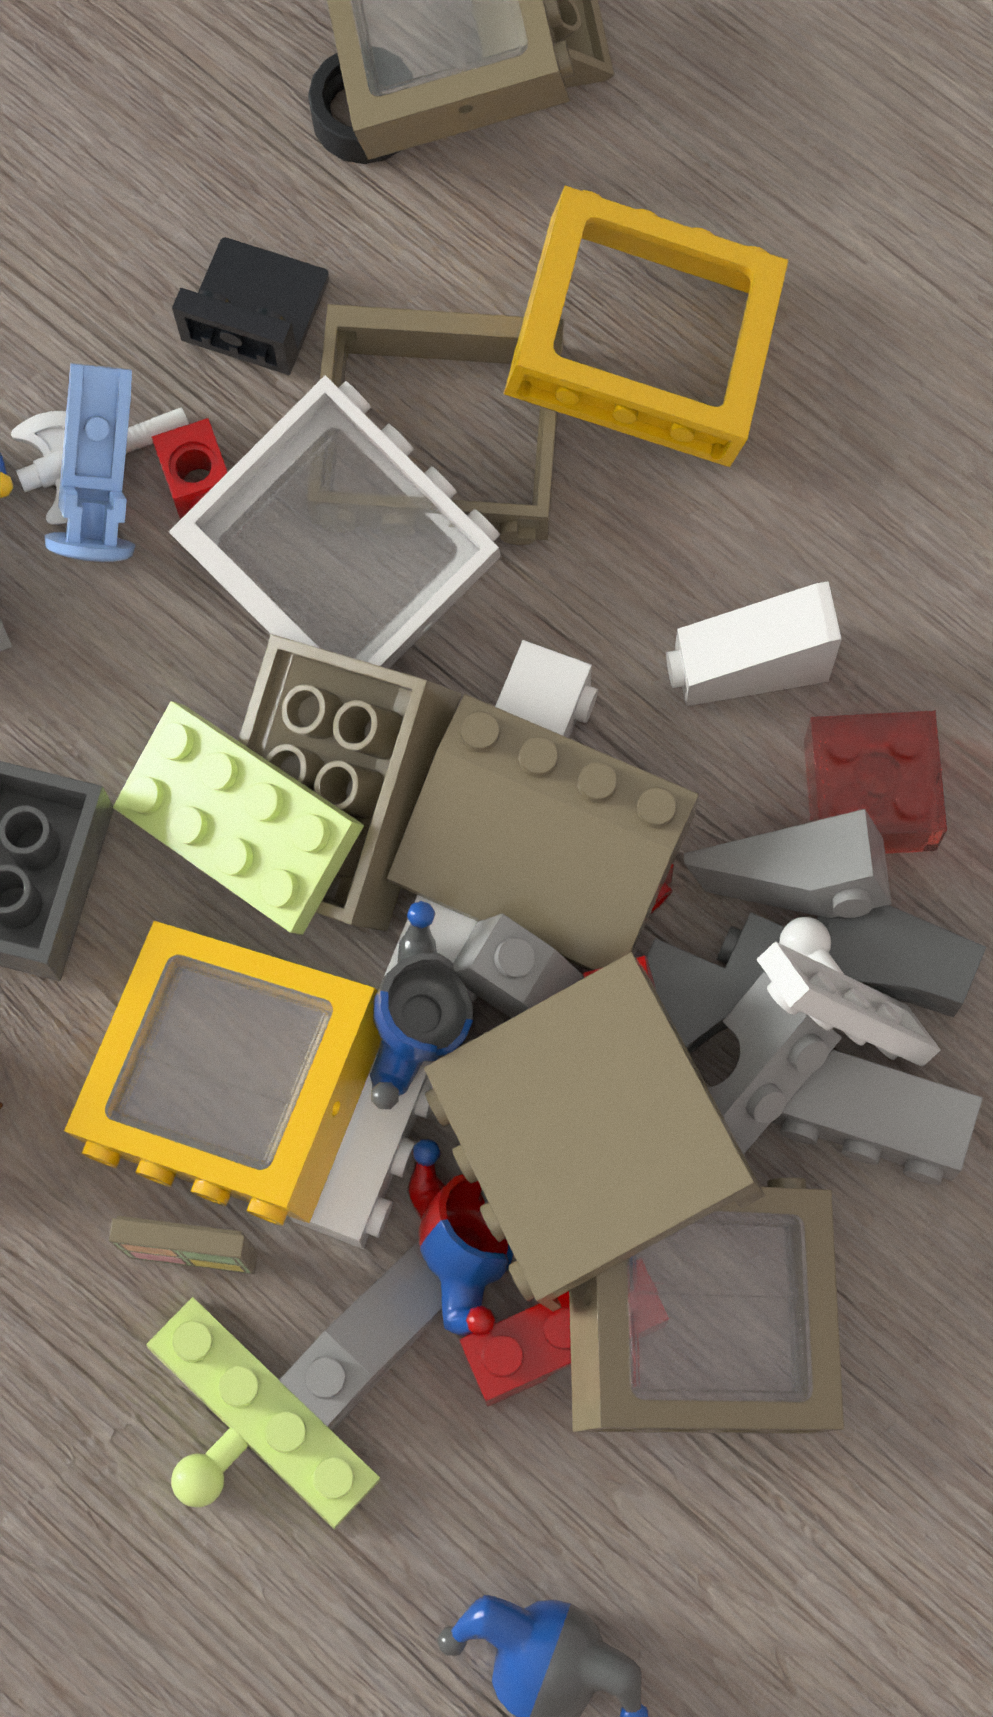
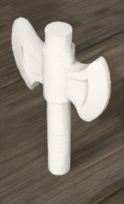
M180 407L129 427L126 454L151 445L153 443L152 436L188 425L189 423L183 408ZM49 411L37 414L20 423L11 432L12 438L15 441L37 448L44 456L34 460V464L16 470V473L25 493L42 486L44 489L53 485L56 486L57 494L55 501L46 514V521L51 525L66 524L68 518L63 517L58 507L66 411Z

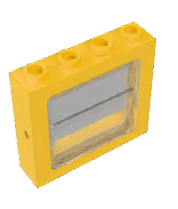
M153 921L64 1132L85 1144L82 1155L101 1164L117 1168L122 1158L138 1164L135 1171L136 1174L161 1185L171 1187L175 1177L191 1182L193 1186L190 1192L210 1202L227 1206L230 1196L249 1202L246 1212L270 1223L283 1226L287 1216L310 1223L380 1048L381 1038L374 1023V997L377 989Z

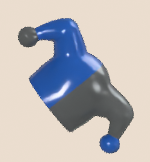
M423 901L411 904L407 913L410 926L399 942L398 964L383 977L374 997V1023L380 1035L381 1044L370 1073L372 1083L371 1101L378 1109H391L399 1102V1096L408 1091L424 1061L434 1062L456 1050L466 1040L473 1023L472 1001L466 986L455 972L453 963L448 958L437 953L436 942L430 931V925L436 914L431 904Z
M484 1595L465 1611L455 1626L445 1627L437 1638L439 1650L449 1656L460 1655L467 1645V1640L471 1639L487 1640L497 1648L492 1684L499 1701L516 1717H580L596 1691H604L618 1698L622 1705L620 1717H648L649 1711L647 1707L641 1704L642 1673L640 1667L627 1655L603 1642L597 1624L584 1610L572 1603L560 1600L537 1601L522 1608L496 1596Z

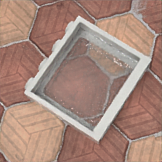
M325 375L169 533L270 634L389 669L501 557L499 547L494 543L500 534L476 509H473L466 515L451 500L457 491L434 467L431 466L423 473L407 457L414 449L393 426L388 423L380 430L365 415L371 406L352 385L345 381L338 388Z

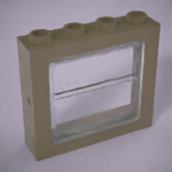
M327 0L353 131L368 160L570 102L565 78L574 76L575 73L566 40L556 42L553 28L563 25L557 0Z
M787 1177L767 1180V1187H761L765 1196L744 1208H741L733 1201L569 1290L573 1432L814 1434L844 1430L832 1190L807 1189L806 1179Z

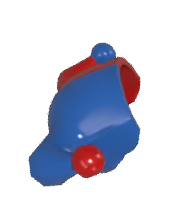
M421 1139L412 1149L416 1164L407 1187L409 1199L421 1219L418 1230L420 1252L428 1268L441 1281L444 1328L460 1337L468 1336L472 1333L481 1336L489 1333L495 1323L492 1310L482 1306L485 1286L498 1281L509 1269L513 1252L507 1239L500 1242L496 1240L483 1218L480 1206L484 1205L485 1201L481 1195L482 1190L479 1182L476 1181L471 1184L461 1174L455 1176L444 1185L437 1177L434 1165L441 1155L439 1146L433 1140Z

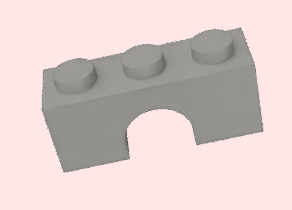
M763 972L722 1021L736 1034L740 1044V1057L736 1068L725 1081L716 1086L708 1087L743 1154H745L767 1126L781 1115L788 1101L810 1075L824 1064L828 1054L842 1039V1036L833 1028L830 1031L823 1029L809 1015L800 1011L796 1015H791L785 1011L768 992L767 986L772 981L765 972Z

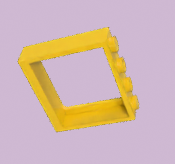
M564 186L550 220L503 394L730 467L748 439L788 260L769 254L760 247L745 246L715 236L703 228H691L658 217V215L646 209H634L604 199L592 191L577 190ZM581 238L749 294L723 405L718 407L710 406L563 358L555 352L553 348Z

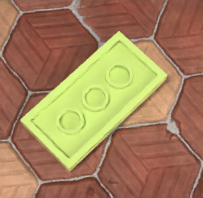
M170 701L112 807L290 933L301 935L304 934L364 827L362 823L187 706L174 701Z

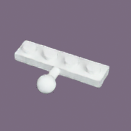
M800 917L790 921L782 930L780 943L775 941L757 959L772 981L767 986L768 992L789 1014L796 1015L800 1011L809 1015L823 1029L830 1031L833 1027L840 1029L858 1045L862 1046L866 1042L871 1043L892 1060L899 1056L923 1067L940 1051V1048L908 1005L850 978L842 972L829 954L831 948L829 931L817 919Z

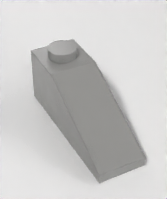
M865 809L684 853L685 866L705 892L826 918H856L866 915L873 908L892 904L883 837Z
M503 913L479 921L453 963L455 972L468 990L510 1018L519 1015L584 978L558 951Z
M419 1241L342 1313L279 1380L332 1431L339 1426L442 1313L441 1281L428 1268L420 1252Z

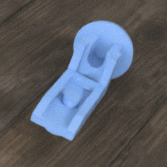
M70 363L58 507L63 517L68 518L67 531L45 535L46 548L55 554L94 562L122 561L133 556L135 544L117 538L118 523H125L127 498L123 494L122 489L131 402V369Z

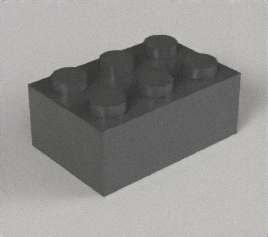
M0 761L1 967L61 981L114 808H112L113 804L103 786Z

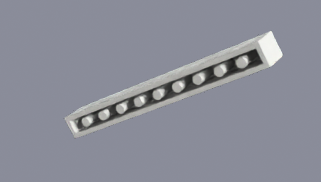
M522 640L495 707L570 738L576 721L587 723L597 698L598 689L591 687L592 665ZM417 895L414 903L419 901L431 904L436 915L430 925V931L436 942L437 953L454 963L478 921ZM408 919L385 975L398 964L399 942L410 926ZM467 989L471 1001L474 1002L477 995ZM424 1061L408 1091L399 1096V1102L391 1109H378L371 1101L372 1083L369 1073L310 1223L290 1217L293 1222L361 1249H364L369 1235L377 1238L380 1237L393 1204L392 1201L384 1198L392 1177L396 1175L403 1178L413 1158L412 1149L417 1142L408 1138L417 1115L427 1119L431 1112L425 1092L433 1087L423 1067L432 1062Z

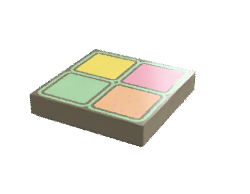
M118 1215L116 1218H112L109 1242L128 1258L255 1274L258 1251L242 1231Z

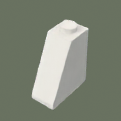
M829 581L816 583L677 629L675 651L666 652L667 668L672 688L682 687L686 706L829 682L842 640Z

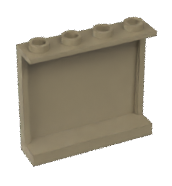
M632 952L423 1067L433 1087L425 1092L427 1102L443 1127L451 1124L460 1142V1145L452 1149L455 1160L469 1183L479 1182L488 1200L487 1203L480 1206L483 1218L498 1242L507 1239L517 1260L509 1265L511 1276L517 1288L527 1301L535 1298L537 1302L551 1311L562 1307L557 1298L558 1296L723 1206L735 1201L741 1208H744L765 1196L647 972Z

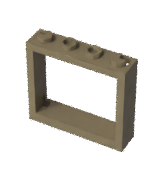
M328 304L320 380L326 375L339 388L345 381L347 353L512 364L524 317ZM560 319L553 348L559 356L563 357L564 319ZM540 406L532 505L452 500L466 515L473 509H476L495 527L500 534V539L506 543L527 545L533 543L535 539L548 540L558 412ZM339 431L328 433L312 449L307 495L312 525H321L323 529L335 533H349L356 528L380 529L384 534L394 537H409L416 532L440 533L442 537L449 539L425 515H444L428 498L333 492ZM451 523L448 528H457V527H456L453 523Z

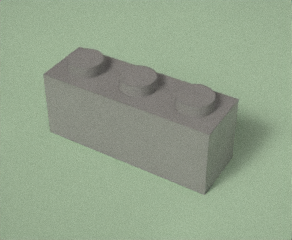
M832 1049L824 1064L810 1075L788 1101L781 1115L772 1123L781 1125L780 1134L792 1140L815 1145L818 1138L843 1145L841 1153L853 1160L877 1165L880 1158L904 1165L903 1173L912 1179L928 1184L940 1185L942 1178L952 1181L962 1171L982 1097Z

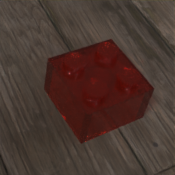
M936 710L810 717L804 737L810 822L865 809L883 837L885 854L937 851L947 832Z

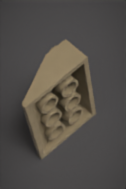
M271 634L238 741L364 825L316 913L350 925L387 931L401 889L387 882V876L437 749L456 712L461 693L422 678Z
M464 694L437 749L387 876V882L478 922L503 913L553 947L567 961L592 971L605 967L626 954L633 952L695 816L699 794Z

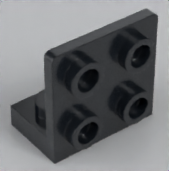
M224 237L217 246L198 293L180 287L174 301L172 311L181 341L290 375L329 282V273L325 268Z

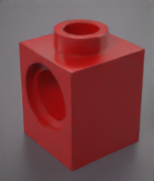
M209 418L152 436L180 520L228 473ZM196 469H204L210 472L205 479L199 482L191 483L183 480L189 472Z

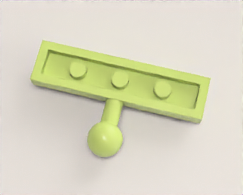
M193 1297L146 1344L148 1349L229 1427L205 1454L196 1453L188 1455L175 1466L171 1485L175 1496L183 1504L197 1508L213 1503L223 1490L224 1472L248 1446L334 1530L380 1481V1477Z

